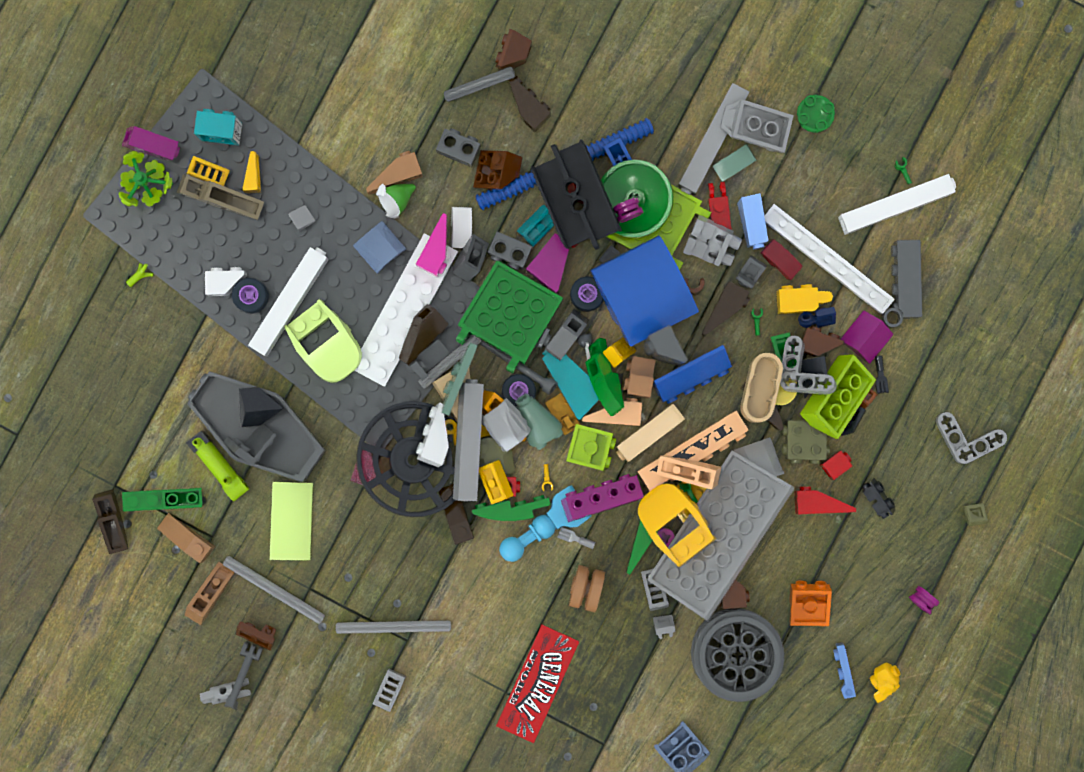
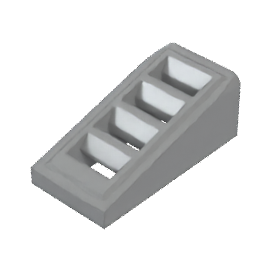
M653 569L641 572L650 611L669 607L667 595L657 586L648 587L652 583L647 581L646 577H649ZM660 590L662 592V594H657L653 596L650 595V593ZM661 598L664 600L663 602L652 603L653 600Z
M389 668L373 701V705L390 712L406 676ZM391 677L398 680L399 684L389 681L388 678ZM386 684L391 685V686L395 687L396 690L393 691V690H391V689L385 687V685H386ZM382 691H386L392 694L393 697L390 698L382 694ZM381 697V698H383V699L389 701L390 704L387 705V704H385V703H383V702H380V701H378V700H379V698Z

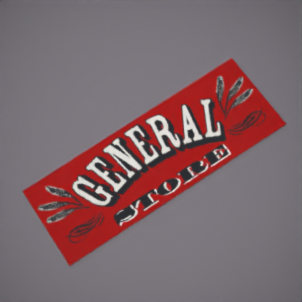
M541 625L498 720L497 727L529 742H535L579 641Z

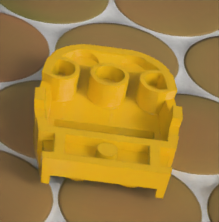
M661 484L647 493L639 503L638 515L649 537L678 567H681L716 540L715 535H712L709 530L708 523L697 504L676 485ZM687 508L700 526L668 549L656 532Z

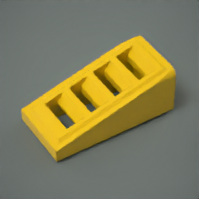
M251 151L243 184V192L260 193L259 155L255 151Z
M193 156L186 174L203 181H212L224 186L230 170ZM198 163L200 164V167L198 169V172L195 173L194 169L196 164ZM204 166L208 167L205 176H202L201 173ZM211 169H215L212 179L208 178ZM219 171H220V172H223V173H222V176H221V178H220V181L218 182V181H215V180H216L217 175H218V173H219Z
M623 337L603 351V354L612 366L616 367L637 350L633 346L630 347Z

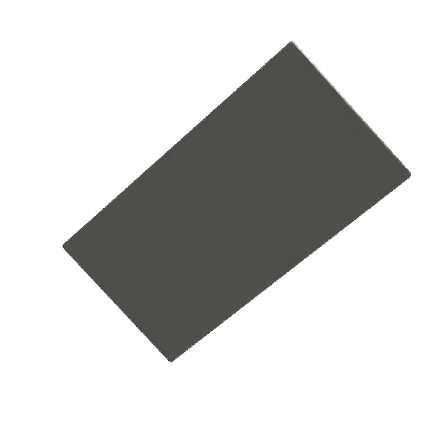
M204 69L199 70L150 131L178 141L177 147H180L177 158L168 161L144 153L143 161L137 163L140 172L144 173L147 171L145 168L147 162L157 160L158 163H162L165 166L164 174L166 175V172H169V177L172 178L173 185L171 189H167L166 194H164V184L148 182L147 186L149 189L155 187L163 192L160 202L152 206H147L143 203L141 199L145 189L143 186H140L133 195V198L138 200V206L132 205L129 207L123 204L118 193L129 194L130 192H127L125 187L120 185L122 181L120 175L122 172L130 170L136 173L134 166L130 167L128 164H123L83 216L143 265L148 264L147 268L361 437L367 424L382 410L397 403L407 401L422 402L434 387L431 383L427 388H423L419 384V379L421 378L410 365L408 366L401 360L397 364L386 387L356 371H353L339 382H326L297 353L286 329L281 334L268 357L254 350L248 344L309 248L311 247L315 250L318 247L326 252L325 257L329 260L288 324L320 299L348 325L354 339L357 340L360 348H362L420 239L393 218L385 216L386 213L211 74ZM211 109L219 114H222V111L233 112L242 122L239 146L201 141L194 134L197 111ZM251 151H255L259 155L260 193L243 192V184ZM196 156L230 170L224 187L263 201L264 204L258 220L177 193L182 176L187 173L192 157ZM198 163L196 164L194 169L195 173L198 172V169L200 167V164ZM204 166L201 173L202 176H205L208 167ZM211 169L208 178L212 179L215 169ZM219 171L215 181H220L223 172ZM306 205L315 222L299 231L288 213ZM383 221L407 250L402 251L377 274L353 245L373 227ZM452 265L430 304L449 324L444 332L438 335L431 343L439 339L450 354L461 345L456 342V338L462 328L458 327V323L480 289L473 281L469 280L466 282L453 274L454 266ZM231 267H241L242 270L247 272L246 278H255L265 285L269 294L268 303L260 312L251 314L245 313L236 307L233 303L232 293L229 296L205 295V271H211V268H222V271H230ZM329 319L300 341V344L310 355L339 331ZM416 408L397 410L392 412L391 415L395 423L408 420ZM384 417L368 433L365 439L368 444L375 446L380 435L389 428ZM392 433L386 437L381 448L384 449L392 440Z

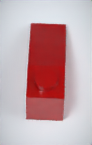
M811 486L799 487V491H794L795 514L856 512L855 507L817 490H811Z

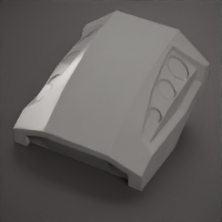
M507 398L486 415H482V425L503 452H507L519 444L531 430L527 425L526 419L522 417L520 411Z
M770 437L734 449V452L777 477L784 474Z

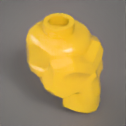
M887 662L876 667L874 675L870 676L872 685L878 690L874 694V699L877 703L884 701L900 687L899 676L901 674L899 669Z

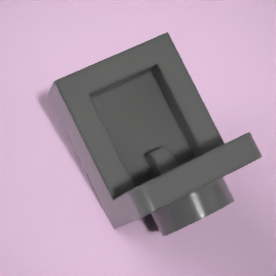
M751 255L736 279L739 280V284L743 287L752 289L767 265Z

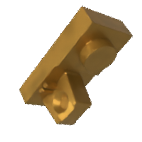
M561 393L545 402L550 413L562 423L561 430L564 435L572 432L576 424L581 425Z

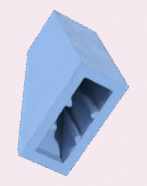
M761 194L742 197L738 201L737 206L747 248L753 247V250L763 248L764 244L768 242Z

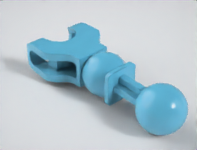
M572 485L566 487L553 497L551 509L545 513L546 515L537 516L532 524L528 525L530 530L518 538L508 537L501 542L499 551L503 559L509 562L517 561L522 557L524 547L537 539L540 542L541 539L550 538L554 534L555 529H559L562 526L569 528L578 527L591 517H584L568 523L561 500L566 498L565 494L575 491Z

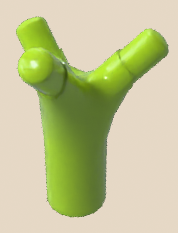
M141 263L139 264L136 273L126 281L130 287L144 277L153 276V273L145 272L148 264H144V266Z

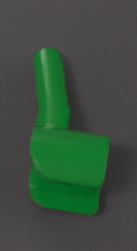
M902 157L904 165L900 166L896 160L895 168L902 172L907 184H911L912 181L906 169L907 159Z
M754 308L751 311V318L754 319L755 335H760V319L763 315L762 308H760L759 316L754 314Z
M679 481L680 489L687 492L691 500L697 503L698 500L692 492L691 484H683Z

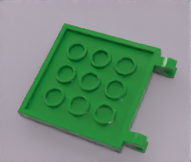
M496 261L458 323V327L462 328V330L458 334L456 342L463 345L469 333L512 357L506 367V371L513 374L519 362L525 365L562 303L563 297L500 261Z

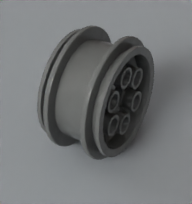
M741 608L724 609L712 614L709 620L703 621L697 629L691 646V660L695 673L709 691L728 701L744 702L764 695L775 685L783 669L784 648L778 632L760 615ZM733 624H741L739 636L735 635ZM750 633L753 639L750 643L746 644L743 642V636ZM727 634L733 636V641L730 644H724L723 638ZM712 637L722 644L720 648L709 645ZM763 637L765 643L755 646L756 641ZM736 647L742 653V655L738 656L737 660L732 656V653L736 652ZM757 650L763 651V657L760 660L754 659V653ZM717 652L724 653V659L720 662L714 660V655ZM756 663L765 665L762 671L754 667ZM722 665L723 668L713 675L710 669ZM747 668L754 669V675L750 678L745 677V670ZM734 669V676L729 679L726 678L725 671ZM738 675H741L743 684L736 685Z

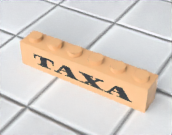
M736 410L663 456L693 461L703 460L705 462L713 457L712 453L719 449L721 452L730 446L729 442L735 439L737 442L746 437L745 432L748 431V428ZM660 457L637 471L648 491L668 480L671 482L675 481V479L656 475Z

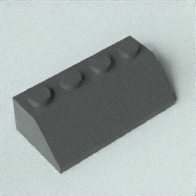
M670 325L649 335L644 341L643 349L647 356L651 355L652 359L677 367L688 361Z

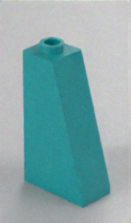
M545 350L542 353L544 355L542 360L552 378L558 382L557 386L574 415L580 420L599 400L590 378L566 354L561 360H558Z

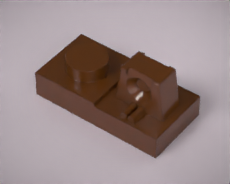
M240 621L237 626L236 635L271 651L274 646L276 629L266 624L259 631L253 624Z

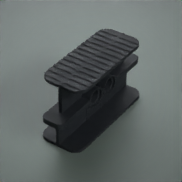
M581 139L579 140L580 142L559 151L556 144H553L551 148L555 158L537 167L532 166L531 172L536 180L538 189L541 192V196L564 247L568 250L571 246L590 238L594 249L597 250L600 248L597 240L617 231L620 232L622 228L618 223L617 216L613 211L612 204L584 141ZM569 184H576V190L574 192H567V186ZM583 201V209L580 211L575 210V203Z

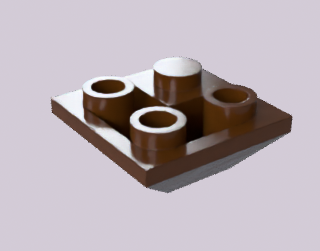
M509 29L508 34L505 33L501 45H503V50L498 52L495 63H497L498 71L508 67L515 69L525 64L532 47V40L515 30Z
M481 150L473 188L502 190L519 176L523 157L508 151Z

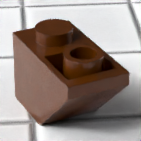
M814 326L804 329L801 338L804 343V353L813 357L843 345L844 341L840 340V336L829 333L826 335L821 333L822 330Z

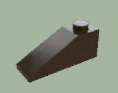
M728 282L701 335H707L742 307L746 308L750 300L747 297L749 291Z
M454 484L443 487L439 491L443 502L453 494ZM455 500L444 511L456 545L474 539V535L463 501Z

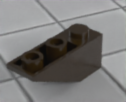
M515 75L508 82L520 118L535 133L551 117L550 107L543 101L540 103L536 99L537 95L530 88L525 89L522 86V80Z
M426 304L413 318L399 355V359L408 366L449 325L432 306Z

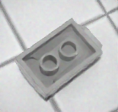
M741 99L725 107L720 127L732 138L766 148L771 152L785 153L794 115Z

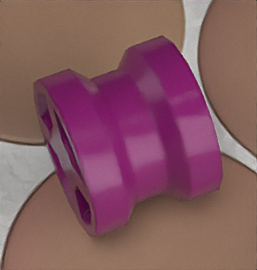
M661 528L657 533L665 545L669 547L674 539L673 532L667 528Z

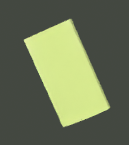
M273 482L270 560H310L313 483Z

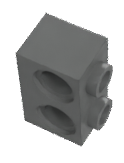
M450 128V130L444 129L436 152L472 168L481 148L478 139L472 136L467 138L461 136V132ZM454 139L456 143L453 147H447L445 145L446 140ZM471 146L473 152L468 155L464 154V147Z
M496 232L488 255L491 256V260L509 263L508 267L518 271L519 268L524 269L532 251V246ZM498 244H503L506 246V250L503 253H497L495 247ZM517 251L522 252L524 255L520 261L513 259V254Z

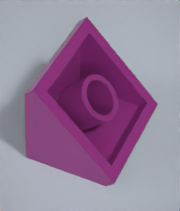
M863 310L840 340H843L844 345L870 364L894 334L882 320Z

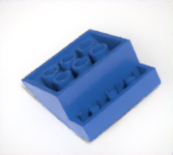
M659 235L591 269V273L611 318L619 326L626 343L630 347L645 340L649 335L699 312L677 264Z

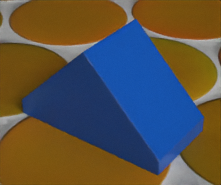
M620 137L603 146L613 166L623 161L632 160Z

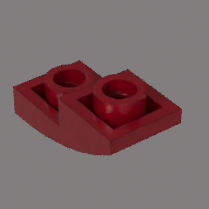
M774 239L760 252L768 263L776 267L787 280H792L803 267L788 250Z

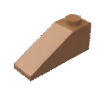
M406 151L401 153L400 157L396 158L366 188L369 195L377 193L379 186L382 184L388 187L404 184L423 177L415 152Z
M170 513L166 515L157 528L182 551L199 563L205 562L216 547Z
M218 562L186 607L185 616L202 625L235 572Z

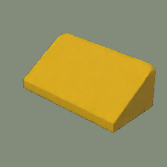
M500 460L479 468V474L491 504L513 496Z

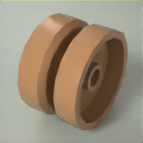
M578 565L570 589L569 606L579 608L584 597L586 598L585 610L595 613L603 587L605 571L595 569L591 580H588L589 568Z

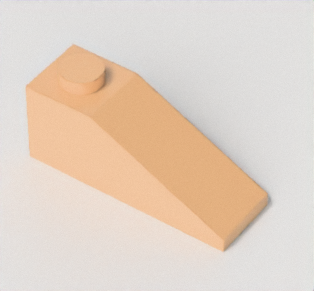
M626 398L624 408L616 415L610 416L604 408L583 417L582 422L640 426L642 403L638 402L636 398Z
M661 455L656 475L713 489L718 486L722 467Z

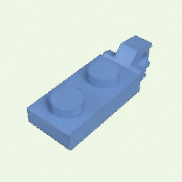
M842 642L836 643L837 649H834L833 652L835 660L839 661L841 668H838L840 680L844 679V684L841 687L844 699L855 697L856 694L845 646Z

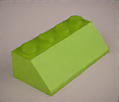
M838 355L827 372L836 381V390L832 394H812L800 413L811 427L835 439H839L876 381L855 355ZM827 381L826 384L819 385H823L827 389V387L831 385V383Z

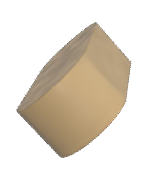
M772 353L758 355L751 361L740 410L743 417L752 423L766 421L774 412L783 365L781 360Z

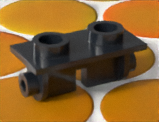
M873 478L870 482L871 485L869 483L864 484L862 492L868 501L877 500L876 503L872 504V507L878 516L884 519L889 516L888 512L890 515H893L895 504L890 497L887 498L885 495V489L881 482Z

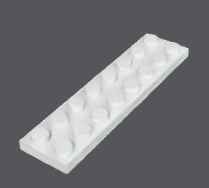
M425 233L361 348L362 359L357 369L354 370L386 387L400 361L399 355L413 318L426 304H431L458 254L457 250L447 246L445 262L447 267L443 274L439 273L438 277L417 267L416 262L430 238Z

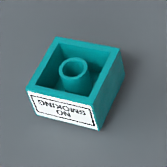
M211 109L197 111L194 134L201 141L239 146L242 122L233 112L222 111V114H219Z

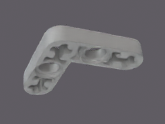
M798 336L789 337L784 347L781 387L788 392L832 394L837 388V383L832 376L801 373L804 343ZM795 342H797L799 345L795 346L794 352L796 353V355L793 354V348L791 347V345H794ZM789 360H797V364L795 367H787V363ZM789 378H791L793 382H798V385L796 383H790L789 386H787L785 381H789ZM806 379L813 380V384L809 388L803 387ZM817 380L820 384H826L829 381L831 385L826 389L823 385H819Z
M940 413L936 418V424L954 460L959 464H967L1003 446L1007 441L1006 433L997 429L967 443L955 417L951 413ZM943 416L945 418H950V421H948V425L950 428L954 426V430H949L947 433L945 432V430H947L948 427L946 424L941 423V421H943ZM952 433L959 435V441L956 444L951 443L949 439ZM995 433L997 435H1001L1002 438L999 439L1000 443L998 441H994L989 444V442L985 439L986 437L988 440L995 438ZM978 441H982L985 444L983 452H978L975 448ZM971 448L973 453L966 455V460L959 458L961 450L962 452H967Z

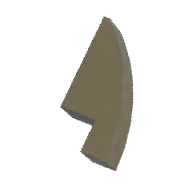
M183 174L177 190L179 194L258 220L264 204L263 201L212 181H203L187 174Z

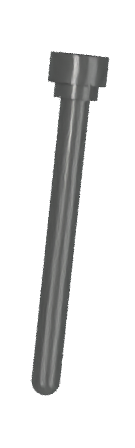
M484 341L479 343L508 364L512 359L509 355ZM519 362L517 370L540 384L542 391L546 394L551 395L558 382L552 378H543Z

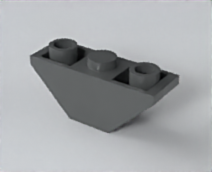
M573 309L545 350L558 360H561L586 327L589 319Z

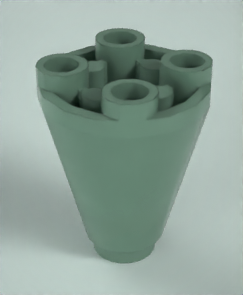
M524 394L515 401L517 404L516 408L520 411L522 417L526 419L527 425L531 429L526 436L530 446L540 450L547 445V442L557 439L563 434L561 430L562 423L532 396Z

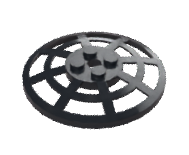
M407 401L385 408L367 424L357 446V470L366 492L379 506L389 512L405 517L432 515L447 508L455 501L453 494L444 502L437 494L446 484L450 474L454 475L455 467H452L453 461L450 446L446 453V465L436 467L418 460L416 465L408 463L409 455L418 457L416 450L419 443H423L422 434L426 424H428L426 421L429 411H431L433 406L435 407V405L425 402ZM405 408L422 409L419 420H405L395 423L391 413ZM444 414L445 421L451 419L456 422L450 414L449 416ZM384 417L389 428L380 435L375 446L365 443L371 428ZM416 426L414 437L403 438L399 428ZM390 433H392L397 442L391 451L381 448L382 443ZM447 435L448 445L453 441L452 435ZM362 450L373 453V468L376 478L369 482L366 481L362 468ZM378 456L389 458L391 469L383 474L380 472ZM433 471L443 472L444 475L440 482L433 488L427 478ZM395 475L399 480L403 481L401 492L392 488L386 480ZM421 482L426 490L425 493L418 495L408 494L410 484ZM381 484L389 493L398 497V508L396 509L383 502L374 494L372 488ZM430 497L436 507L425 511H405L407 500H422Z

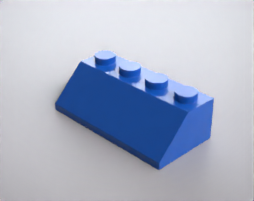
M724 345L654 380L653 387L661 402L666 401L667 404H670L678 399V394L683 392L684 395H687L695 390L694 386L698 384L704 386L712 382L711 377L715 375L721 377L729 373L728 368L732 367Z

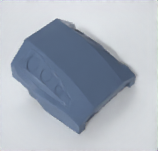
M383 221L373 227L353 245L377 274L402 251L407 250Z
M683 721L670 735L654 746L675 772H692L710 754Z

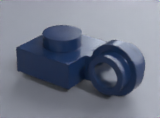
M834 307L815 310V315L803 312L799 315L798 322L804 328H808L812 324H816L817 328L836 324V311Z

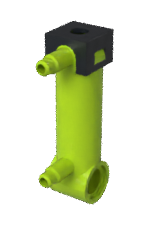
M200 431L188 440L186 444L203 461L221 484L228 497L232 501H236L249 490L248 485L215 447L205 431Z

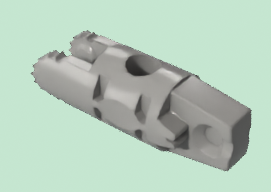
M245 678L242 687L249 684L248 678ZM236 681L210 688V691L200 693L201 702L204 704L212 702L213 705L226 702ZM240 690L238 698L250 696V690Z

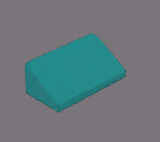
M542 205L517 230L532 247L554 226L547 207Z

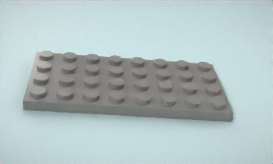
M734 451L730 452L721 466L718 486L713 489L707 488L697 502V506L706 519L712 535H715L716 540L681 567H678L664 553L647 578L649 582L707 621L795 489L790 484ZM691 513L668 549L700 526Z

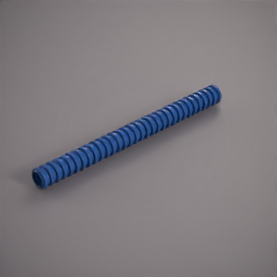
M645 118L643 122L639 121V124L634 123V126L630 125L628 129L623 128V131L619 130L617 134L612 133V136L608 135L606 139L601 138V141L597 140L595 144L590 143V146L586 145L592 160L594 161V158L598 159L600 155L602 157L605 156L606 151L603 146L619 137L626 146L627 143L632 144V141L636 142L638 138L643 139V136L647 137L649 133L654 134L650 120ZM530 170V173L526 172L524 176L519 175V178L514 179L502 190L492 189L490 191L488 189L486 193L481 192L482 195L477 194L475 198L480 209L485 210V207L490 208L492 204L495 206L497 202L501 203L503 199L506 201L508 197L512 198V195L517 196V193H523V190L528 191V188H534V185H537L536 180Z

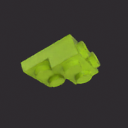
M576 424L566 461L605 471V468L610 467L612 457H609L610 449L614 450L617 439L613 438V433Z

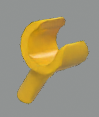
M544 464L542 490L544 491V485L548 483L551 485L552 491L553 483L550 481L548 464Z

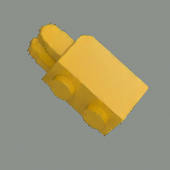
M812 284L801 285V288L793 289V285L781 286L782 289L777 291L778 314L813 312L819 307V304H826L832 301V292L818 291V287L812 288Z

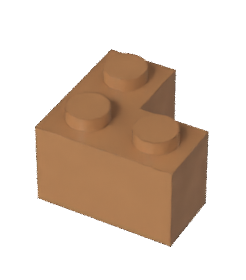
M632 356L631 360L627 361L626 371L629 372V376L624 379L623 390L626 391L625 395L646 399L651 397L655 360Z

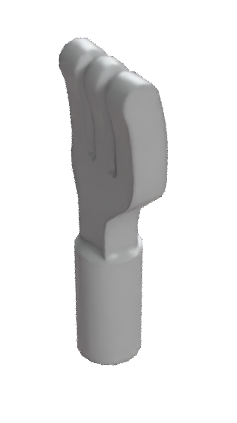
M564 527L560 528L557 538L568 542L576 541L591 549L594 548L596 543L584 537L580 538L576 536L574 531Z

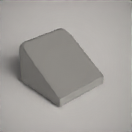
M306 205L288 213L299 231L315 222Z

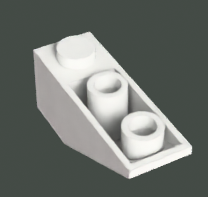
M438 403L435 407L431 408L429 413L430 423L429 425L426 424L422 434L425 436L423 443L420 442L416 450L418 460L436 467L443 465L449 448L444 414L441 413L442 403Z

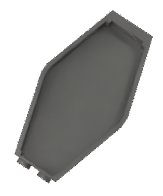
M209 371L208 374L205 373L199 380L201 384L197 390L194 389L189 394L188 399L190 400L187 404L230 457L238 462L250 465L230 450L223 441L228 436L233 440L237 438L245 444L258 426L240 427L239 388L256 386ZM260 388L284 409L263 423L276 436L272 445L264 450L261 459L254 463L253 466L305 482L326 452V449L284 397L278 393Z

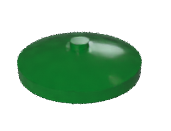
M627 160L613 166L602 177V185L612 204V208L626 200L638 198L640 202L638 205L644 211L643 214L632 220L619 223L622 231L615 233L625 237L640 238L656 232L665 224L671 214L674 197L669 179L658 167L643 160Z

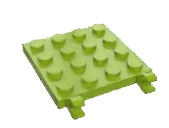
M671 184L674 197L673 207L669 218L660 229L640 238L625 237L617 233L606 237L631 250L659 235L670 254L673 255L694 215L709 218L711 212L700 207L701 200L688 195ZM673 257L680 270L683 262Z

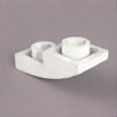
M452 207V248H464L472 235L471 207Z

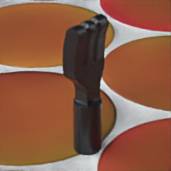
M875 356L876 371L878 372V377L875 381L877 394L889 393L887 378L883 373V356Z

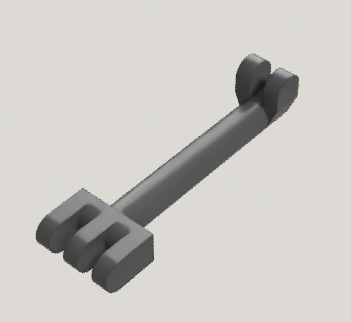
M247 642L244 643L240 655L245 657L231 694L224 705L233 710L237 709L238 701L236 700L252 660L259 662L263 652V648L259 647L257 654L254 653L256 645L253 644L250 651H247L249 646Z

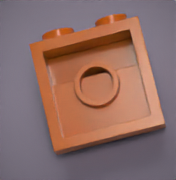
M802 580L791 584L790 626H829L832 594L829 584L824 581L807 584L806 581Z

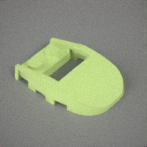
M317 300V303L290 324L284 326L297 353L324 381L339 382L359 366L362 352L357 340L354 339L348 325L334 311L330 310L323 300ZM330 319L339 332L309 355L300 344V341Z

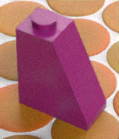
M136 126L127 128L122 147L168 161L177 158L180 147H177L178 141Z
M554 233L529 264L526 271L557 294L569 249L567 250L556 233Z

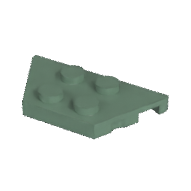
M470 342L459 363L454 364L451 371L453 378L446 383L443 391L446 395L441 413L449 416L478 345Z

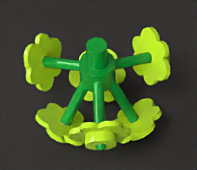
M137 151L129 152L123 156V164H128L130 167L134 166L136 173L133 170L121 173L120 178L122 181L120 185L125 187V190L130 193L119 192V198L123 204L129 207L132 205L138 206V200L133 198V195L140 186H143L145 191L141 201L147 206H152L160 202L163 192L155 187L149 189L147 186L148 182L164 184L163 191L166 194L167 189H171L173 185L172 178L169 177V172H166V175L164 174L165 166L162 163H158L157 160H152L145 164L146 173L140 172L137 163L143 161L144 153H138Z

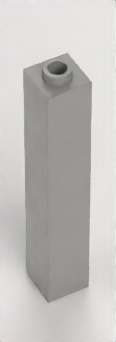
M732 83L678 185L681 191L688 195L696 194L727 135V132L720 127L725 107L741 99L746 100L749 91Z
M466 379V383H462L459 390L453 499L458 501H477L484 384H478V380Z

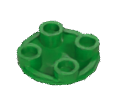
M809 95L798 106V122L802 128L809 132H822L829 128L834 121V104L824 96Z

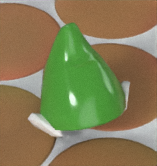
M382 184L379 186L376 195H378L380 203L387 212L385 216L394 219L399 218V215L405 210L410 196L416 189L414 184H397L388 187Z

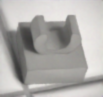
M672 615L653 617L656 635L662 639V634L669 633V636L672 637L673 632H675Z

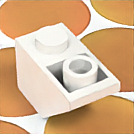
M231 267L230 271H222V268H211V271H205V295L229 296L235 284L247 277V272L242 270L241 267Z

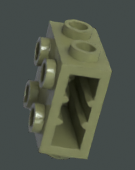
M785 421L782 430V436H785V444H782V455H785V459H790V463H802V460H809V464H821V460H826V456L830 454V446L827 445V437L829 435L811 427L807 421Z

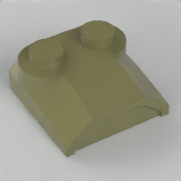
M493 438L480 440L479 468L500 460L505 474L516 473L512 448L507 452H503Z

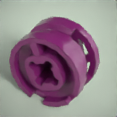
M638 198L626 200L613 207L614 213L618 215V223L632 220L644 213L642 207L638 205L640 203Z
M917 586L916 592L908 598L924 612L931 615V609L937 607L940 602L925 589Z

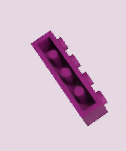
M630 474L619 477L617 482L608 480L602 482L601 487L595 488L592 485L584 488L582 493L577 494V491L565 494L566 498L562 499L561 503L568 523L642 499L644 495L637 475L630 477Z

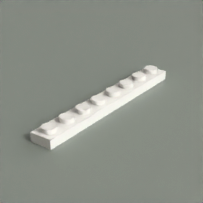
M773 204L765 214V223L878 313L882 315L894 301L893 297L778 206Z

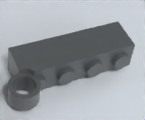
M897 240L891 246V257H894V264L891 266V275L894 276L892 295H895V303H892V308L886 310L882 315V321L888 328L899 326L903 319L922 317L921 240ZM889 312L897 314L898 321L896 324L888 322L887 314Z

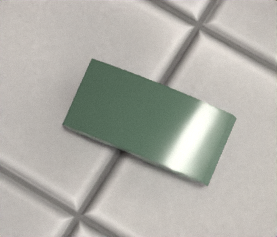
M746 144L714 164L713 168L723 182L757 159Z

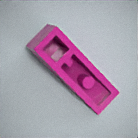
M444 213L416 262L417 267L438 277L439 273L443 274L447 267L445 262L448 217Z

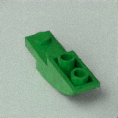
M598 338L589 346L591 358L585 363L598 399L608 414L614 416L624 408L621 384L618 373L612 372L611 364L603 354V351L607 349L606 339Z
M202 489L122 492L123 511L202 507Z
M544 495L533 497V502L526 503V500L515 502L514 507H511L510 500H502L488 506L486 502L475 505L476 509H473L472 513L491 520L518 521L534 518L532 510L551 504L549 497L545 498Z

